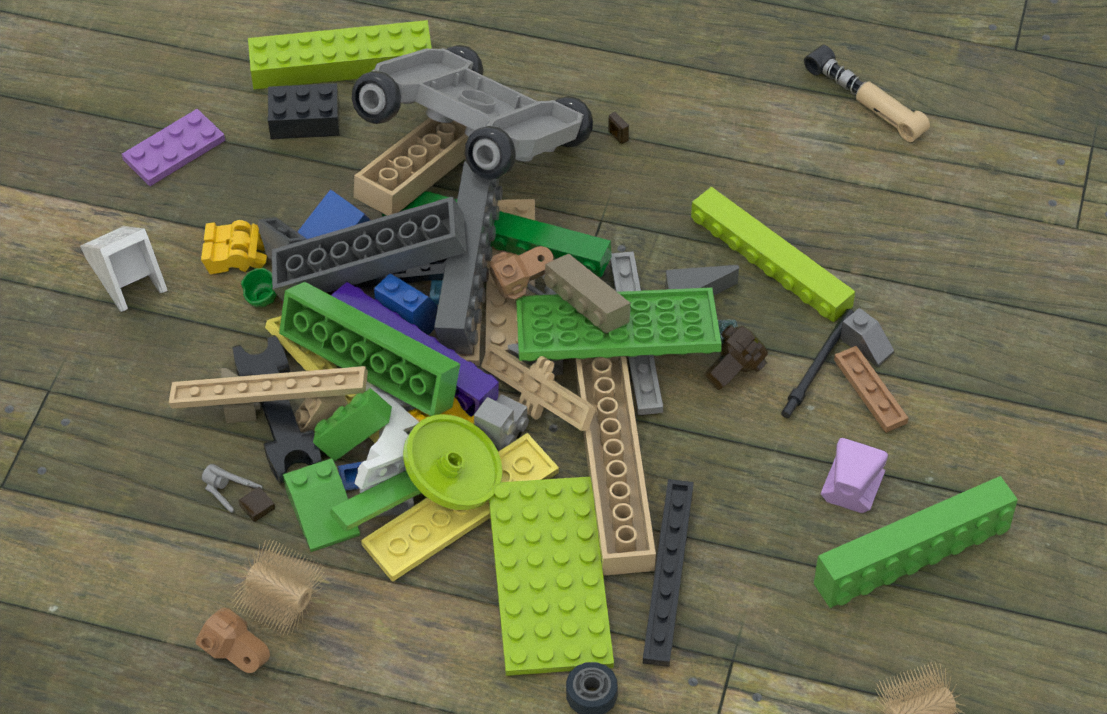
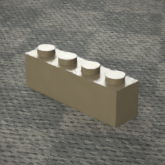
M570 254L545 264L544 281L547 287L561 296L564 301H567L603 332L608 333L629 323L631 303Z

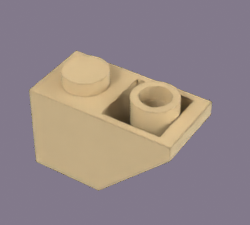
M345 395L305 398L294 415L300 432L311 429L315 431L316 425L321 420H327L339 407H345L348 404Z

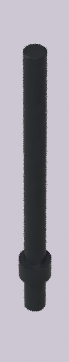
M851 309L845 310L801 382L789 394L788 402L781 412L784 418H790L795 408L802 404L806 397L805 392L841 337L843 321L854 313Z

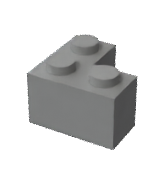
M502 394L496 401L487 397L474 414V425L479 427L491 439L498 452L516 441V436L520 431L523 432L529 423L527 406Z

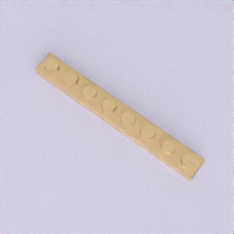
M365 366L172 382L169 405L172 409L363 394L366 391L368 371Z

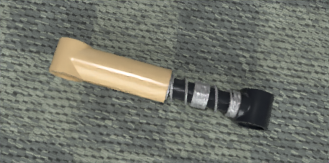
M821 45L804 58V65L811 74L819 75L821 73L822 75L829 76L830 79L835 78L837 84L846 90L850 89L851 94H856L857 101L897 128L900 136L905 141L913 142L930 128L929 119L924 113L911 111L870 81L863 83L859 80V76L856 77V74L852 71L844 70V66L840 67L834 52L828 46Z

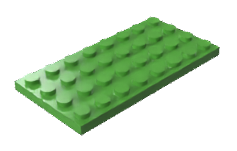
M712 288L618 292L631 303L630 321L608 333L595 326L558 294L520 297L516 299L519 361H536L540 356L552 360L569 358L586 359L592 357L610 358L614 356L635 357L638 355L660 356L663 354L684 355L688 353L709 354L721 352V338Z

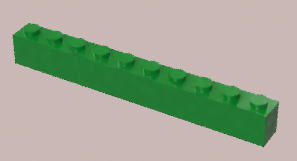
M424 191L401 211L449 197ZM499 211V219L494 222L496 238L495 241H491L490 247L493 246L499 251L521 255L539 246L546 247L552 252L553 260L570 254L598 277H602L612 257L610 240Z

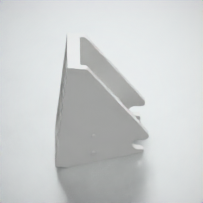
M122 226L80 246L86 260L121 312L127 310L128 307L120 288L147 275L160 294L168 291L144 228Z

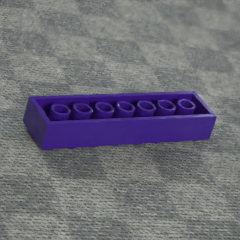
M346 282L331 295L460 363L454 397L470 417L476 413L487 397L495 401L498 399L499 382L492 375L484 373L474 363L466 361L454 350L448 349L439 343L436 338L422 332L415 324H410L401 318L397 312H392L377 299H372L366 295L360 288Z

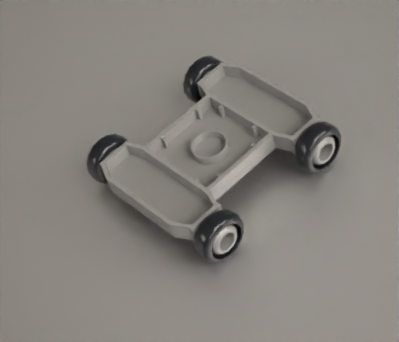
M463 45L451 46L447 49L426 48L377 63L375 70L359 77L352 88L351 99L354 109L362 119L369 123H386L397 115L401 103L412 104L417 102L427 107L426 115L435 121L451 123L454 120L465 125V134L468 136L465 143L467 164L473 173L487 180L499 179L511 171L515 164V159L531 161L533 156L543 152H553L557 146L567 148L579 146L589 138L593 129L591 111L579 98L567 96L558 98L555 101H536L483 76L484 69L478 54L470 47Z

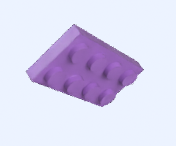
M196 109L122 153V158L126 164L151 186L224 142L225 136L208 118Z

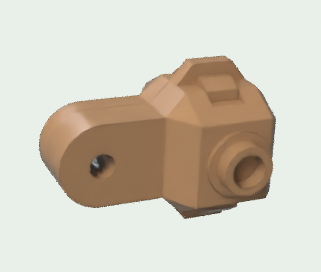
M539 246L521 255L508 254L503 251L493 256L489 270L501 296L512 300L525 296L529 282L545 275V264L553 261V254L548 248Z
M221 608L205 622L196 639V645L212 657L226 658L246 673L255 672L270 657L267 645L247 630V621L229 608Z

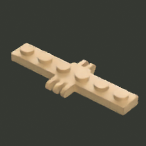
M488 344L481 367L521 392L519 403L527 406L528 415L537 420L540 418L545 407L579 430L588 431L596 407L553 381L554 374L552 371L554 363L540 356L536 363L529 366L496 344Z

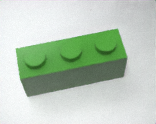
M371 388L363 394L358 393L345 407H339L327 420L323 419L316 425L313 443L336 461L388 424L392 406Z

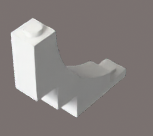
M369 382L366 384V391L371 388L391 405L392 409L389 423L379 429L378 441L370 448L367 460L362 462L358 468L355 484L360 489L387 480L406 470L403 460L404 443L411 430L419 423L418 420L407 412L415 407Z

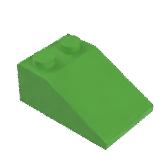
M332 458L283 474L286 493L311 552L360 536L358 526L345 532L330 515L332 507L348 500L341 477Z

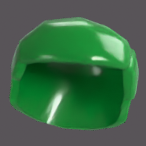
M256 268L248 272L242 279L243 297L251 306L266 307L276 300L277 294L273 290L272 272L269 270Z

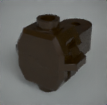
M729 325L721 333L723 337L721 340V356L704 374V377L717 390L727 385L739 371L748 372L755 370L758 372L767 364L765 358L768 355V350L745 326L733 327Z

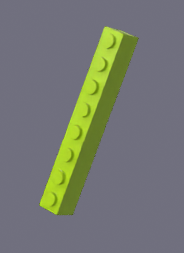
M710 187L692 201L691 218L697 224L702 225L713 236L727 243L732 250L739 252L750 263L758 266L767 276L773 277L786 290L796 294L804 303L812 306L823 317H827L834 323L843 315L846 309L853 307L855 297L853 289L713 187Z

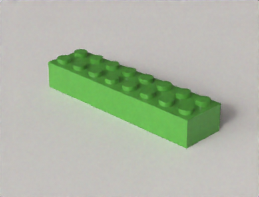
M306 282L285 290L279 334L342 368L365 366L368 371L367 382L430 416L439 415L452 408L460 363Z
M1001 476L818 555L814 585L829 608L836 605H844L858 595H867L876 587L883 584L889 585L903 575H912L921 567L928 564L934 565L948 555L959 554L966 547L973 544L979 545L993 535L1004 534L1010 529L1018 499Z

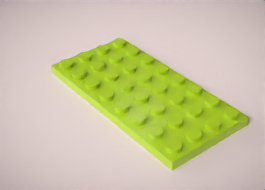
M591 477L501 482L495 487L494 495L489 499L505 675L572 671L576 666L585 662H597L606 665L608 668H613L614 659ZM488 483V492L491 490L494 483Z

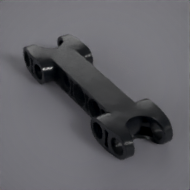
M275 335L267 337V349L260 354H249L245 352L241 345L232 347L236 371L239 377L290 372L284 349ZM289 399L260 402L274 441L263 443L270 469L279 484L284 483L283 474H286L291 465L305 463L310 466L321 462L319 447L313 443L315 436L313 429L300 432Z

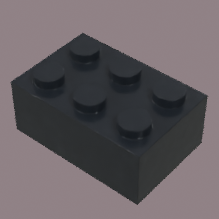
M337 83L268 87L270 139L340 136Z

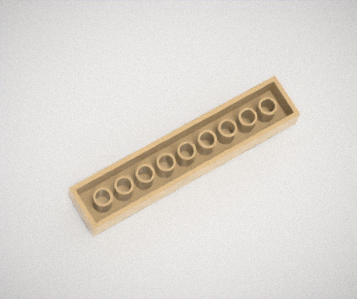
M626 356L574 358L578 396L596 407L588 431H583L588 472L592 483L603 576L655 571L656 552Z

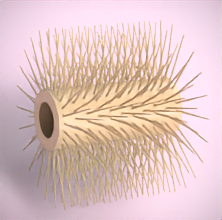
M273 547L272 552L269 553L267 551V557L263 554L259 562L257 557L255 563L256 556H254V565L251 566L247 576H240L246 577V580L243 581L246 586L243 588L244 592L241 595L243 598L240 604L244 600L246 603L245 609L250 604L248 611L253 606L251 613L254 609L255 613L259 609L257 616L261 611L263 614L265 613L263 620L268 614V616H271L270 622L274 618V621L277 620L276 626L279 622V628L283 624V630L284 625L287 624L289 626L290 622L293 623L294 619V626L296 625L298 613L300 618L302 612L303 622V610L306 609L307 611L306 606L312 600L313 589L311 588L315 585L314 581L311 583L310 580L315 575L313 574L314 571H311L313 564L309 568L310 570L307 568L310 562L306 567V562L302 567H299L300 558L296 562L297 564H295L294 561L292 562L293 556L289 560L291 553L287 558L286 553L279 560L277 556L279 557L281 549L276 555L275 552L273 553Z
M934 668L933 676H930L927 672L926 677L923 672L924 679L921 674L920 679L916 674L917 681L914 676L913 681L909 676L910 683L906 678L907 685L903 678V685L900 680L899 685L895 680L896 687L892 682V691L888 682L889 689L887 688L884 692L885 696L882 694L884 700H887L886 703L884 701L883 703L888 707L883 712L886 714H958L956 704L959 703H955L954 698L956 697L952 695L954 691L950 692L949 687L947 688L948 684L946 685V668V687L944 686L943 676L940 685L939 672L937 677Z

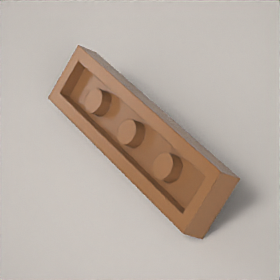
M857 346L835 354L834 361L885 433L908 423V416Z

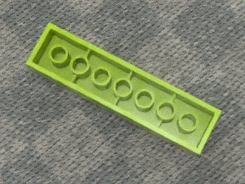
M428 20L248 38L253 90L272 86H293L358 79L363 74L375 70L377 63L422 49H432Z

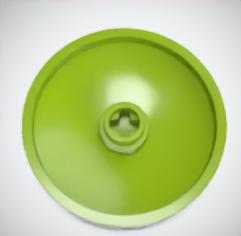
M446 414L427 417L417 423L405 440L403 460L411 481L422 494L443 507L454 510H470L480 507L494 495L495 487L501 483L502 463L495 445L479 427L463 418ZM488 483H494L493 487L488 492Z

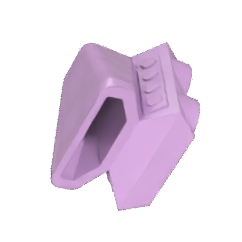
M840 438L836 447V457L821 495L826 502L859 513L869 511L885 473L883 467L886 464L888 454L885 451Z

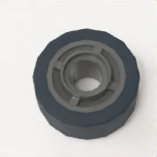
M585 662L576 666L569 673L566 680V699L575 712L578 714H606L614 707L618 696L617 678L610 668L597 662ZM588 688H596L597 690H596V691H588L587 689H588Z

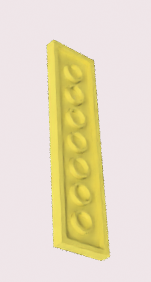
M528 433L498 452L502 463L501 482L550 479L559 473V467ZM426 498L362 539V546L393 582L490 518L489 500L474 509L454 510L443 507Z

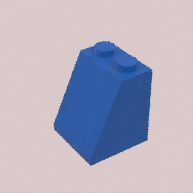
M330 189L298 230V233L306 239H310L371 220L362 211Z
M391 273L374 288L375 299L380 301L384 307L392 312H397L401 318L410 324H415L428 336L435 329L438 306L427 295Z

